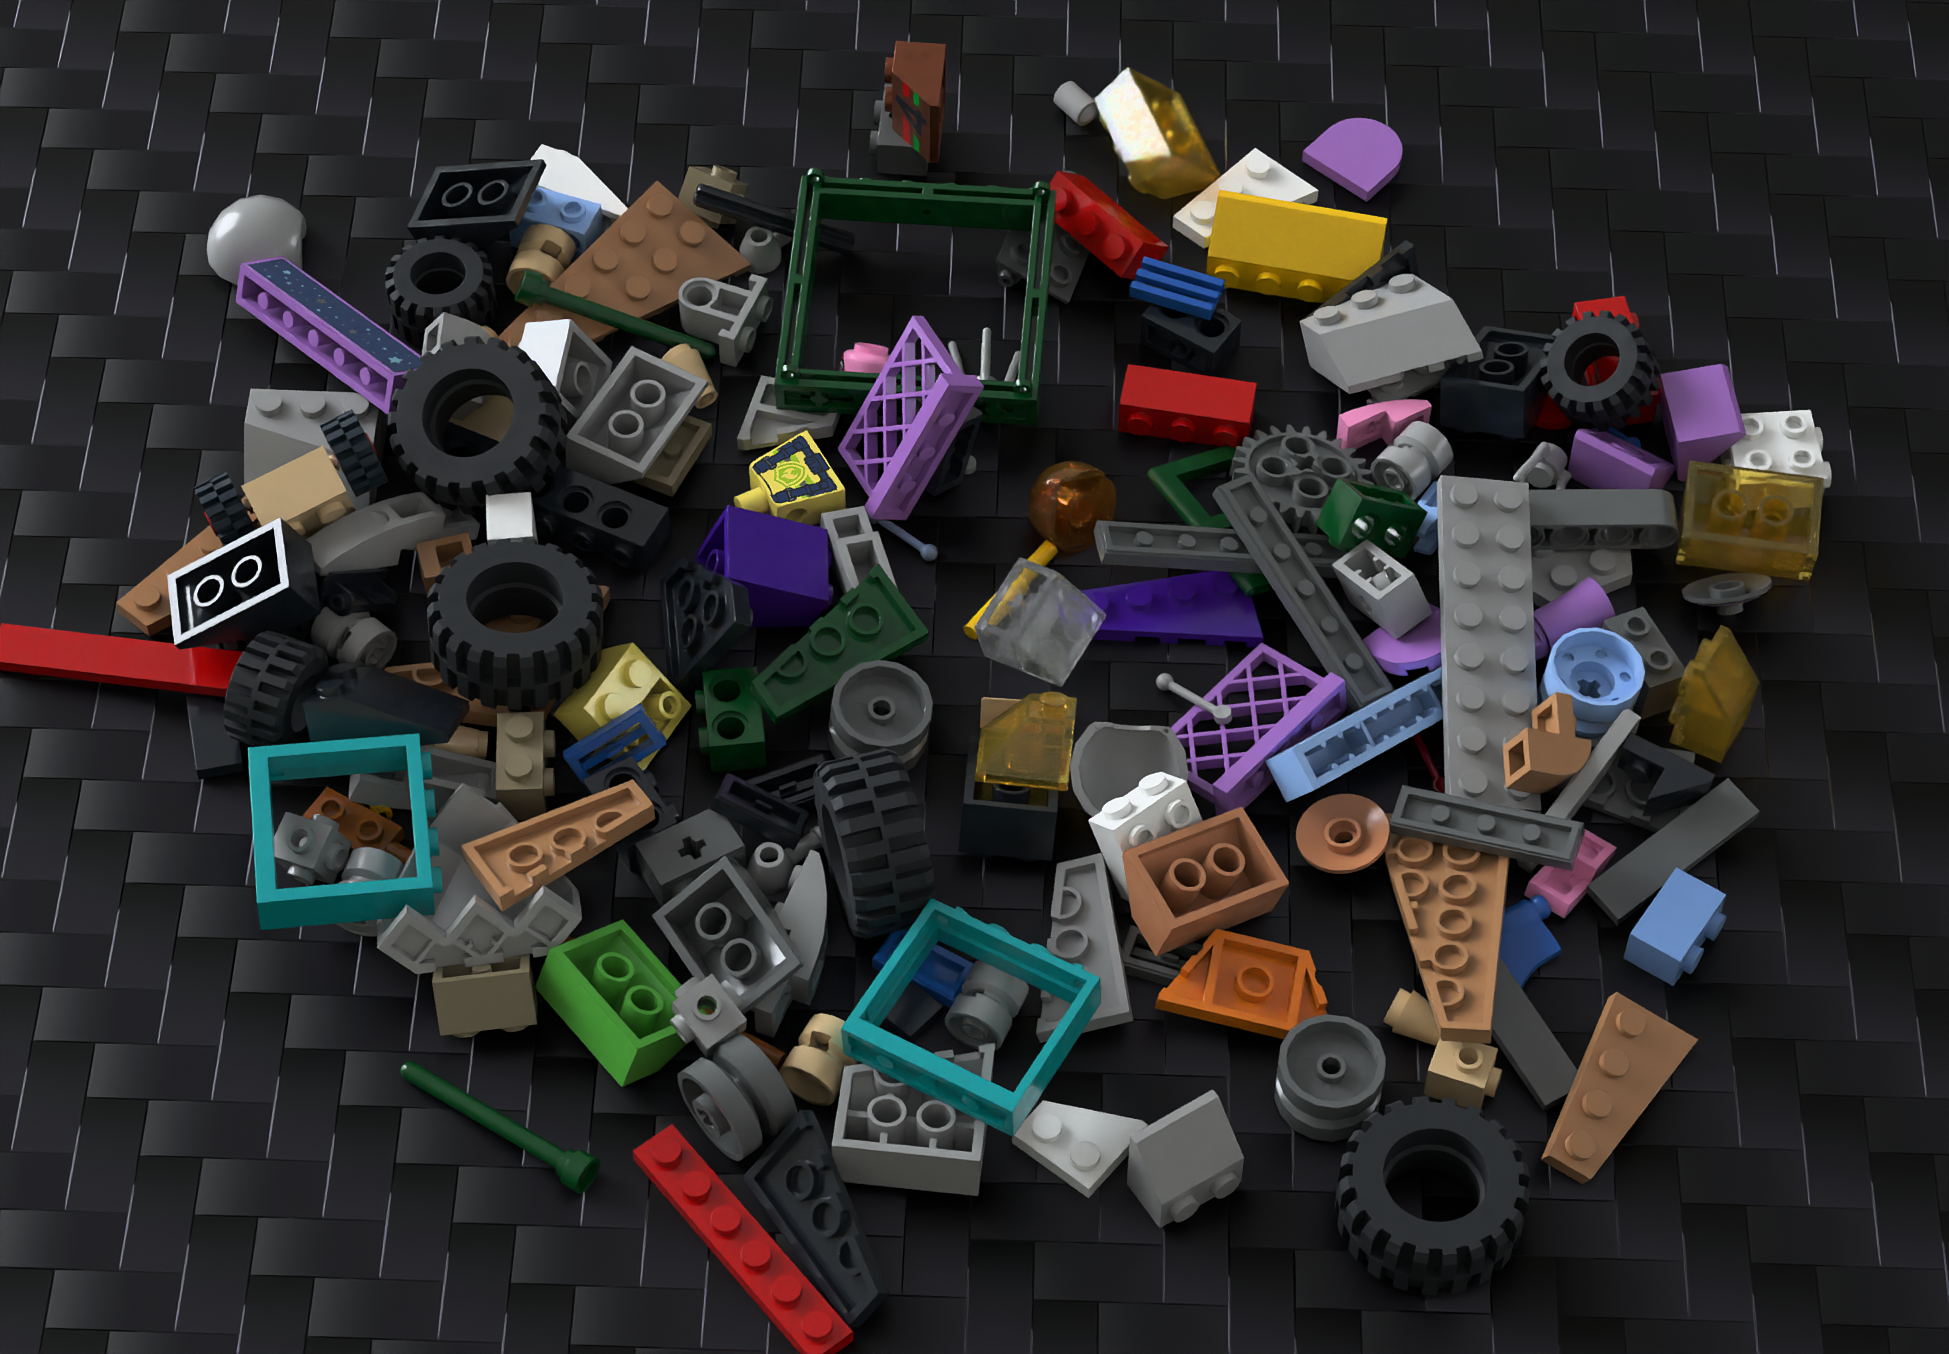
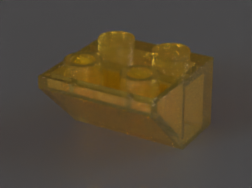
M1721 625L1712 640L1703 639L1695 660L1691 659L1683 674L1680 684L1685 687L1683 696H1678L1668 719V722L1675 724L1669 742L1720 763L1745 724L1760 684L1729 628Z

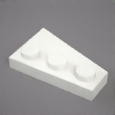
M1254 148L1173 216V228L1205 249L1210 244L1219 190L1307 205L1317 202L1318 190Z

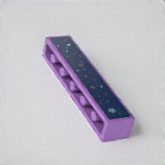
M281 256L240 264L236 303L387 415L391 411H397L391 403L394 391L397 388L403 390L406 383L402 380V377L409 368L415 371L422 364L419 359L421 356L285 257Z

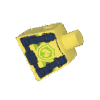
M807 430L753 461L749 466L751 490L734 497L735 507L808 525L819 524L821 513L846 509L845 488Z

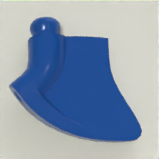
M1534 895L1530 900L1523 899L1504 911L1500 958L1521 989L1534 971L1560 955L1562 950L1552 933L1542 922L1543 919L1550 916L1551 907L1541 895Z

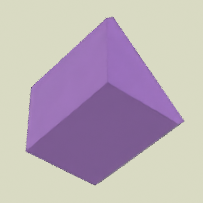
M1717 364L1660 374V414L1677 478L1679 481L1685 482L1747 434L1728 366Z
M1597 428L1577 430L1568 466V472L1571 473L1572 479L1592 489H1663L1675 471L1674 464L1608 431L1599 432Z

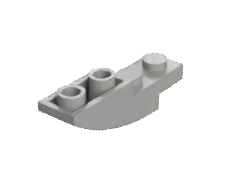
M421 491L400 495L358 509L316 532L307 541L312 545L315 572L319 576H328L331 571L378 569L398 565L401 550H416V543L466 532L469 533L470 540L477 539L480 523L472 515L464 514L458 507L451 511L440 506V504H435Z
M810 850L803 866L797 864L794 867L788 883L789 894L784 903L778 902L774 908L804 966L750 1009V1011L754 1012L756 1032L774 1038L792 1000L810 1005L819 984L825 962L828 942L827 889L820 854L813 850Z

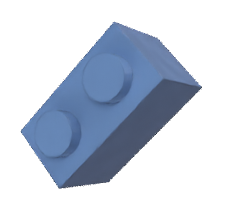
M1676 867L1631 931L1623 959L1674 986L1684 971L1691 974L1698 965L1704 949L1700 947L1705 939L1709 938L1714 941L1720 933L1727 918L1726 915L1721 913L1726 894Z

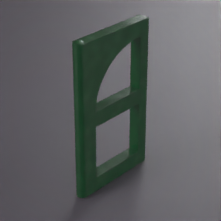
M1226 445L1163 464L1148 471L1147 477L1188 526L1234 529L1224 513L1210 517L1182 482L1226 468L1230 470L1236 451L1235 447ZM1286 523L1291 532L1294 533L1292 530V525ZM1301 526L1298 533L1308 534ZM1227 572L1247 597L1273 590L1264 574Z

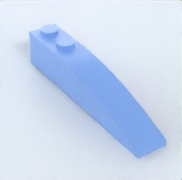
M1442 666L1266 760L1265 762L1285 801H1291L1318 789L1442 720Z

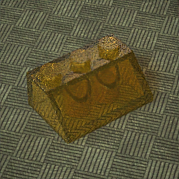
M1127 67L1094 99L1101 113L1100 122L1110 132L1115 142L1114 150L1119 158L1125 162L1129 170L1128 179L1139 192H1148L1161 199H1167L1206 189L1221 177L1180 93Z
M1689 461L1679 520V537L1677 539L1675 563L1809 581L1818 556L1824 478Z

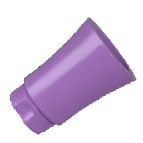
M1590 577L1585 578L1565 594L1534 610L1536 661L1543 658L1549 659L1553 645L1564 634L1578 628L1601 629L1605 619L1616 616L1609 598L1594 579Z

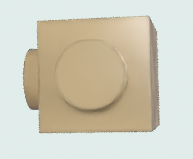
M1439 1038L1428 1069L1423 1095L1442 1100V1097L1457 1100V1106L1468 1109L1469 1105H1473L1481 1109L1485 1095L1494 1098L1500 1082L1502 1069L1494 1067L1498 1048L1482 1043L1441 1041V1038Z

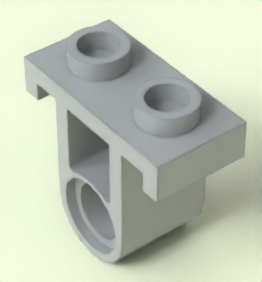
M751 274L749 278V290L713 279L697 277L684 282L678 292L680 321L684 331L694 337L719 344L720 363L733 367L737 366L744 352L749 353L756 339V330L761 321L766 322L773 306V299L768 294V278Z

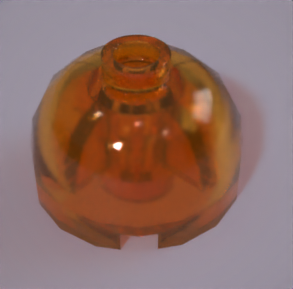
M1080 461L1059 462L1048 467L1035 481L1028 499V516L1036 532L1043 539L1065 552H1080L1096 542L1095 537H1092V535L1094 534L1093 531L1097 520L1112 521L1117 503L1116 488L1113 482L1106 478L1104 472L1087 463Z

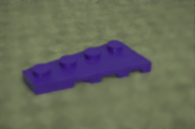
M1208 571L1068 592V605L1077 639L1135 642L1139 636L1155 637L1160 639V643L1178 644V639L1205 640V645L1224 646V641L1246 642V647L1256 648L1261 642L1263 643V635L1252 597H1247L1225 571Z

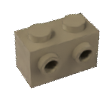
M544 712L497 713L495 789L497 803L500 801L516 820H529L547 813V796H555L554 768H548V757H555L556 755L555 730H546Z
M530 954L506 957L504 962L465 967V963L436 967V972H433L432 985L440 1036L453 1034V1036L458 1038H467L477 1035L480 1031L493 1029L516 1032L525 1029L528 1025L537 1024L538 1002Z

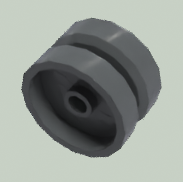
M884 660L860 663L846 671L834 687L827 739L833 756L839 759L885 748L898 754V758H901L904 764L905 772L915 767L925 752L932 715L933 700L928 685L915 671L897 662Z
M1329 1014L1307 1018L1290 1029L1280 1045L1274 1099L1281 1117L1293 1130L1314 1140L1339 1141L1350 1138L1354 1131L1362 1130L1363 1121L1371 1114L1379 1111L1386 1057L1380 1040L1367 1026L1349 1017Z
M739 1033L734 1034L713 1049V1062L700 1058L678 1073V1085L691 1114L715 1146L726 1156L737 1162L762 1146V1132L773 1137L783 1131L797 1115L798 1111L793 1096L776 1067L755 1043Z

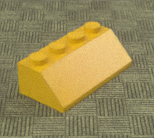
M1219 190L1207 256L1206 275L1225 280L1224 288H1235L1265 295H1276L1323 304L1383 258L1388 218Z

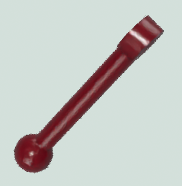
M1420 732L1411 737L1433 779L1432 788L1435 792L1445 794V777H1441Z

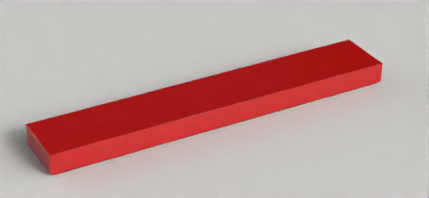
M4 623L0 627V670L219 697H226L231 675L243 653L241 651L207 647L179 650L173 643Z

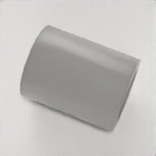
M1073 81L1062 84L1054 95V103L1080 126L1090 123L1099 111V104Z

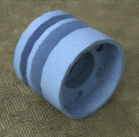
M1578 628L1566 633L1552 647L1545 673L1542 676L1537 691V706L1555 692L1572 695L1573 714L1577 721L1575 736L1602 739L1621 712L1627 708L1632 711L1637 701L1645 676L1642 657L1629 641L1615 632L1600 628Z

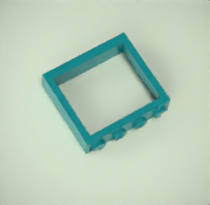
M419 733L248 747L256 896L260 930L392 919L398 916L406 904L423 916L435 915L433 893L443 892L441 866L431 867L430 857L440 856L437 827L428 828L427 818L436 817L434 789L424 790L423 780L432 779L430 751L421 752ZM408 770L417 877L277 889L271 781Z
M931 898L842 1026L843 1051L845 1055L1014 1137L1101 1004L1100 977L1085 971L1084 965L1070 964L1053 956L1042 945L1028 944L1011 936L1007 930L997 924H986L969 916L959 906L954 909ZM938 941L1071 1003L1066 1014L1014 1093L879 1028Z

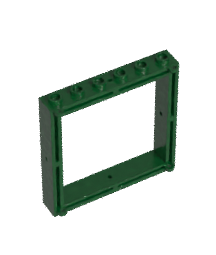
M809 169L807 175L801 177L774 382L776 409L857 414L880 373L803 369L822 219L1032 231L1018 380L1015 382L979 380L984 388L973 406L977 409H985L980 410L983 413L981 422L1037 425L1056 221V190H1051V186L1043 181L1034 183L1033 188L1023 189L995 185L971 186L955 183H920L911 180L886 181L870 178H835L826 176L820 169ZM902 375L896 376V394L902 393ZM916 376V391H922V376ZM896 400L897 417H903L902 400ZM880 404L877 416H883V404Z

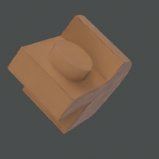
M1555 692L1531 711L1533 728L1527 727L1503 745L1505 784L1507 789L1533 794L1546 793L1555 789L1587 763L1591 753V740L1575 737L1577 721L1573 714L1572 695Z

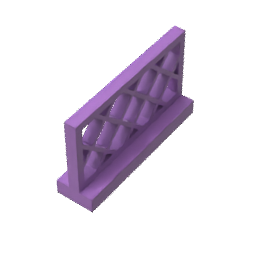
M912 316L838 447V451L869 496L864 507L871 519L907 520L984 388L976 375H964L924 316ZM920 337L922 359L915 360V343ZM935 364H938L944 373H941L935 382ZM917 366H922V391H916ZM902 368V393L896 394V376ZM922 397V407L916 415V398ZM896 400H902L903 425H897ZM883 402V427H877V410ZM897 431H903V440L897 448ZM878 433H883L884 458H878ZM863 435L864 460H862L855 449ZM878 464H884V473L878 481Z
M1261 642L1203 697L1208 702L1220 706L1223 705L1222 700L1229 693L1249 691L1250 702L1226 706L1231 708L1232 717L1252 715L1253 726L1225 729L1224 724L1220 725V730L1193 733V727L1199 721L1214 719L1213 714L1195 704L1171 727L1182 746H1190L1191 758L1187 759L1189 774L1187 784L1189 789L1214 803L1216 815L1241 806L1245 809L1274 781L1265 762L1266 760L1332 725L1347 711L1344 679L1332 672L1323 678ZM1265 661L1277 668L1279 675L1252 678L1251 672ZM1305 684L1312 688L1306 696L1287 698L1286 686ZM1281 687V699L1255 702L1254 690ZM1284 711V717L1276 724L1258 726L1256 714ZM1254 739L1255 744L1247 752L1228 754L1227 742ZM1222 743L1223 755L1196 758L1195 746ZM1225 767V773L1213 785L1198 777L1197 770Z

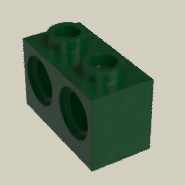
M1338 477L1315 524L1329 536L1328 542L1339 550L1350 552L1367 539L1389 556L1405 559L1428 512L1403 491Z
M757 666L702 671L704 690H695L697 718L706 717L707 727L698 728L701 755L710 754L711 772L765 768L766 752L761 704L750 690L751 682L758 676Z

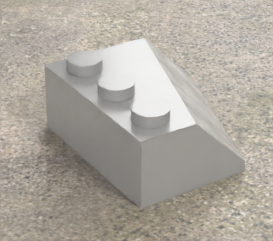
M1412 273L1397 275L1391 278L1388 284L1374 290L1357 292L1351 297V300L1337 306L1322 307L1316 310L1313 316L1299 321L1310 367L1349 394L1401 381L1404 377V372L1408 370L1427 369L1429 373L1445 369L1444 361L1466 355L1468 362L1484 359L1479 344L1454 300Z
M251 389L244 422V484L321 446H324L328 456L332 454L335 458L320 425L351 409L364 432L369 436L381 464L387 432L385 412L355 392ZM338 466L340 470L337 473L355 510L374 504L377 487L356 497L340 466Z
M995 1043L979 1045L977 1052L954 1055L953 1050L934 1052L935 1055L992 1082ZM865 1064L844 1066L831 1154L843 1182L978 1196L988 1124Z

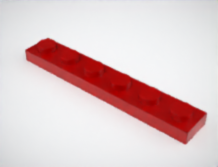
M673 1124L633 1150V1158L637 1165L800 1354H836L853 1341V1331Z

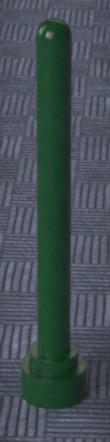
M528 269L524 271L516 293L515 302L532 307L533 303L541 306L544 302L670 348L680 344H688L691 349H697L704 360H710L716 354L715 347L708 342L550 287L549 281L542 279V274Z
M408 1061L402 1065L400 1072L405 1080L554 1167L556 1175L561 1177L560 1181L566 1187L581 1194L594 1182L600 1169V1160L582 1149L578 1151L572 1149L564 1151L417 1063Z

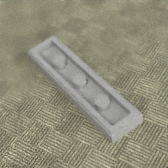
M1628 708L1621 712L1591 752L1587 763L1576 772L1545 815L1569 820L1574 817L1619 757L1630 733L1636 734L1641 719L1639 715ZM1517 860V865L1529 874L1538 865L1532 862Z

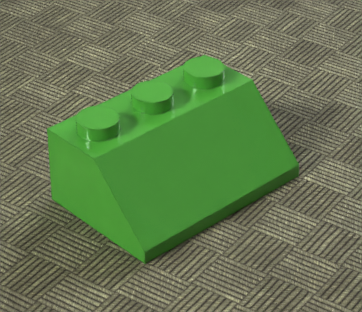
M624 920L549 950L535 988L621 1087L658 1072L686 1045L670 1022L675 1017L672 1012V1002L677 999L674 992L682 985ZM703 1009L699 1011L703 1015H708Z

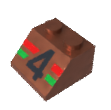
M896 41L894 58L886 57L884 81L885 83H892V87H886L885 111L892 112V129L929 163L938 164L946 103V44Z

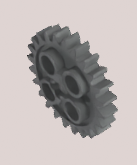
M1287 424L1286 431L1283 433L1275 426H1270L1268 435L1260 430H1256L1254 439L1245 437L1242 447L1237 446L1229 473L1232 476V480H1235L1253 472L1285 523L1292 525L1294 533H1298L1301 526H1307L1311 534H1316L1318 526L1315 523L1338 477L1374 485L1373 482H1370L1372 471L1364 469L1366 459L1354 458L1356 452L1354 447L1342 449L1343 439L1338 438L1330 442L1326 440V431L1320 432L1317 436L1311 435V430L1308 426L1303 428L1302 433H1298L1290 424Z

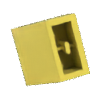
M632 642L603 649L601 651V661L597 669L590 673L591 678L581 688L576 689L574 687L572 689V694L563 701L554 713V716L580 741L641 703L646 710L647 716L652 718L658 731H661L667 740L692 705ZM638 722L637 724L633 725V726L630 727L629 729H627V730H625L624 732L620 733L619 735H617L616 737L612 738L611 740H609L608 742L604 743L603 745H601L600 747L596 748V749L593 750V751H596V750L600 749V748L603 747L604 745L608 744V743L611 742L612 740H614V739H616L617 737L621 736L622 734H624L625 732L629 731L630 729H632L633 727L637 726V725L640 724V723ZM643 735L609 759L614 760L650 738L649 735ZM660 749L637 762L642 771L646 769Z

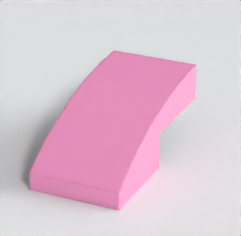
M1406 399L1379 402L1350 410L1339 415L1336 439H1343L1342 449L1352 447L1357 449L1379 438H1383L1388 446L1390 444L1393 445L1394 440L1412 422L1421 421L1429 424L1432 405L1428 400Z
M1585 829L1573 871L1545 865L1529 881L1524 895L1528 898L1534 895L1543 896L1549 903L1551 911L1565 918L1587 893V885L1600 876L1614 856L1617 847Z

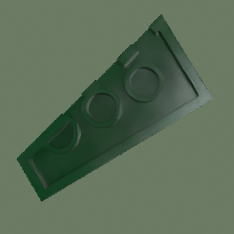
M878 563L868 572L867 577L855 589L852 587L840 598L839 604L824 618L820 617L809 627L808 633L795 645L791 644L751 682L750 690L773 723L777 725L834 693L835 685L846 671L864 662L875 660L891 661L927 641L929 631Z

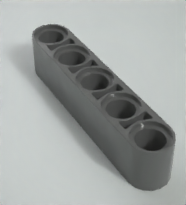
M1529 490L1531 550L1658 549L1672 545L1679 537L1674 496L1666 490Z

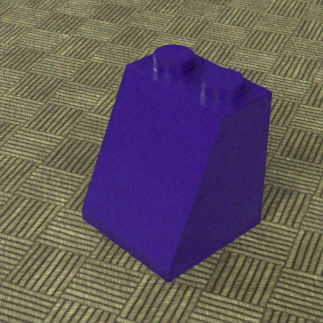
M727 505L695 554V561L748 588L749 607L753 611V621L750 628L812 626L822 610H827L831 604L833 586L828 582V570L832 562V550L828 548L827 529Z

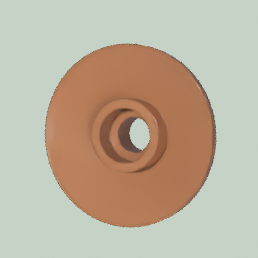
M1337 794L1317 801L1303 813L1296 829L1297 845L1303 858L1315 868L1334 874L1352 873L1370 866L1383 854L1390 838L1389 822L1384 811L1372 800L1355 794ZM1344 840L1350 841V842H1347V843H1339V842L1344 841Z

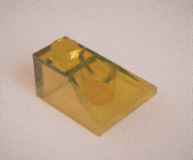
M1059 692L1031 693L981 728L975 781L1068 791L1077 698L1066 697Z

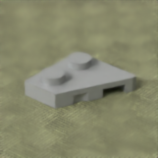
M761 375L737 437L738 449L744 451L781 445L806 430L813 440L833 437L841 413L776 409L775 378Z

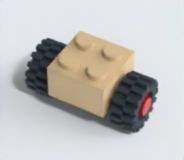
M352 409L320 425L335 458L332 454L328 456L324 446H321L241 486L246 494V497L243 498L244 503H242L226 471L194 487L205 509L204 514L223 546L256 530L247 511L250 514H256L261 526L281 517L306 540L336 520L356 511L337 473L340 470L338 466H340L356 497L388 482V478L379 462L378 454Z

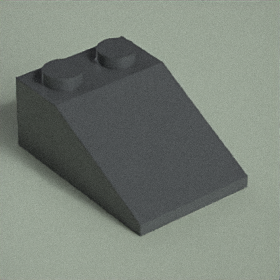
M727 856L722 857L652 915L693 977L698 976L702 981L710 974H713L719 983L727 980L742 1000L743 1004L738 1009L743 1015L804 966L771 903L749 872Z

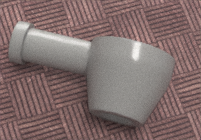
M754 226L745 234L739 253L752 264L748 270L749 272L756 274L768 273L778 267L782 257L781 248L791 242L793 238Z
M815 826L810 830L809 834L801 838L795 850L788 847L783 849L773 842L763 843L757 847L749 860L747 871L763 894L772 895L785 891L788 888L794 865L805 859L810 850L824 849L819 826ZM765 859H776L772 863L763 862Z

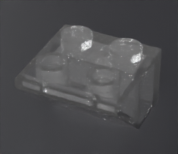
M1019 557L978 620L975 630L984 656L1062 687L1106 616L1102 609L1059 572Z

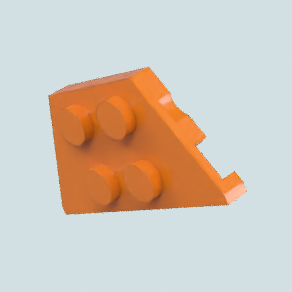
M1216 928L1203 943L1201 950L1196 955H1192L1184 964L1179 975L1167 988L1164 987L1156 1000L1155 1009L1285 1039L1290 1029L1305 1019L1327 1014L1325 1008L1328 1002L1322 986L1316 981V968L1308 950Z

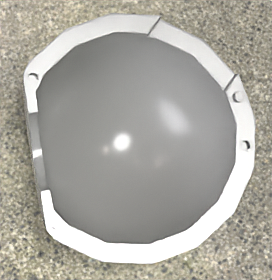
M266 195L240 198L222 210L209 230L207 255L210 266L219 277L235 285H238L241 263L283 256L302 270V238L306 236L307 227L305 217L301 211L280 198Z
M1095 721L1088 726L1076 742L1070 763L1073 792L1084 811L1091 817L1100 813L1107 802L1123 797L1137 788L1139 782L1150 774L1163 772L1187 781L1189 775L1186 752L1175 732L1165 726H1132Z

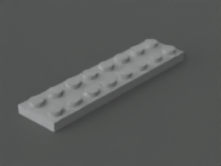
M1441 475L1436 485L1445 794L1541 813V794L1506 788L1503 745L1527 727L1533 728L1531 711L1537 707L1529 483Z

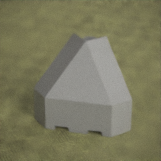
M462 782L438 813H436V817L429 818L427 822L428 828L437 827L440 856L430 857L431 867L441 866L443 892L433 893L435 915L423 916L406 904L396 918L377 920V948L415 974L436 972V967L464 963L465 967L504 962L506 957L533 954V958L547 956L549 950L561 945L582 920L579 890L565 875H562L502 912L465 863L461 845L516 825L518 822L500 801L495 805ZM415 847L399 878L417 877Z

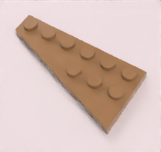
M656 181L550 287L646 320L678 305V292L684 282L697 277L709 278L720 282L733 275L736 277L747 272L752 264L659 181ZM543 302L541 306L533 303L532 307H528L497 339L504 340L509 348L514 345L519 346L526 323L571 319L594 343L602 341L605 336L619 329Z
M1385 813L1388 822L1390 823L1392 814ZM1390 831L1389 842L1382 856L1441 1041L1491 1044L1510 858L1394 834Z

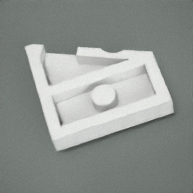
M1043 1100L1024 1120L1015 1136L1012 1137V1143L1089 1198L1129 1154L1130 1136L1144 1129L1148 1124L1138 1119Z

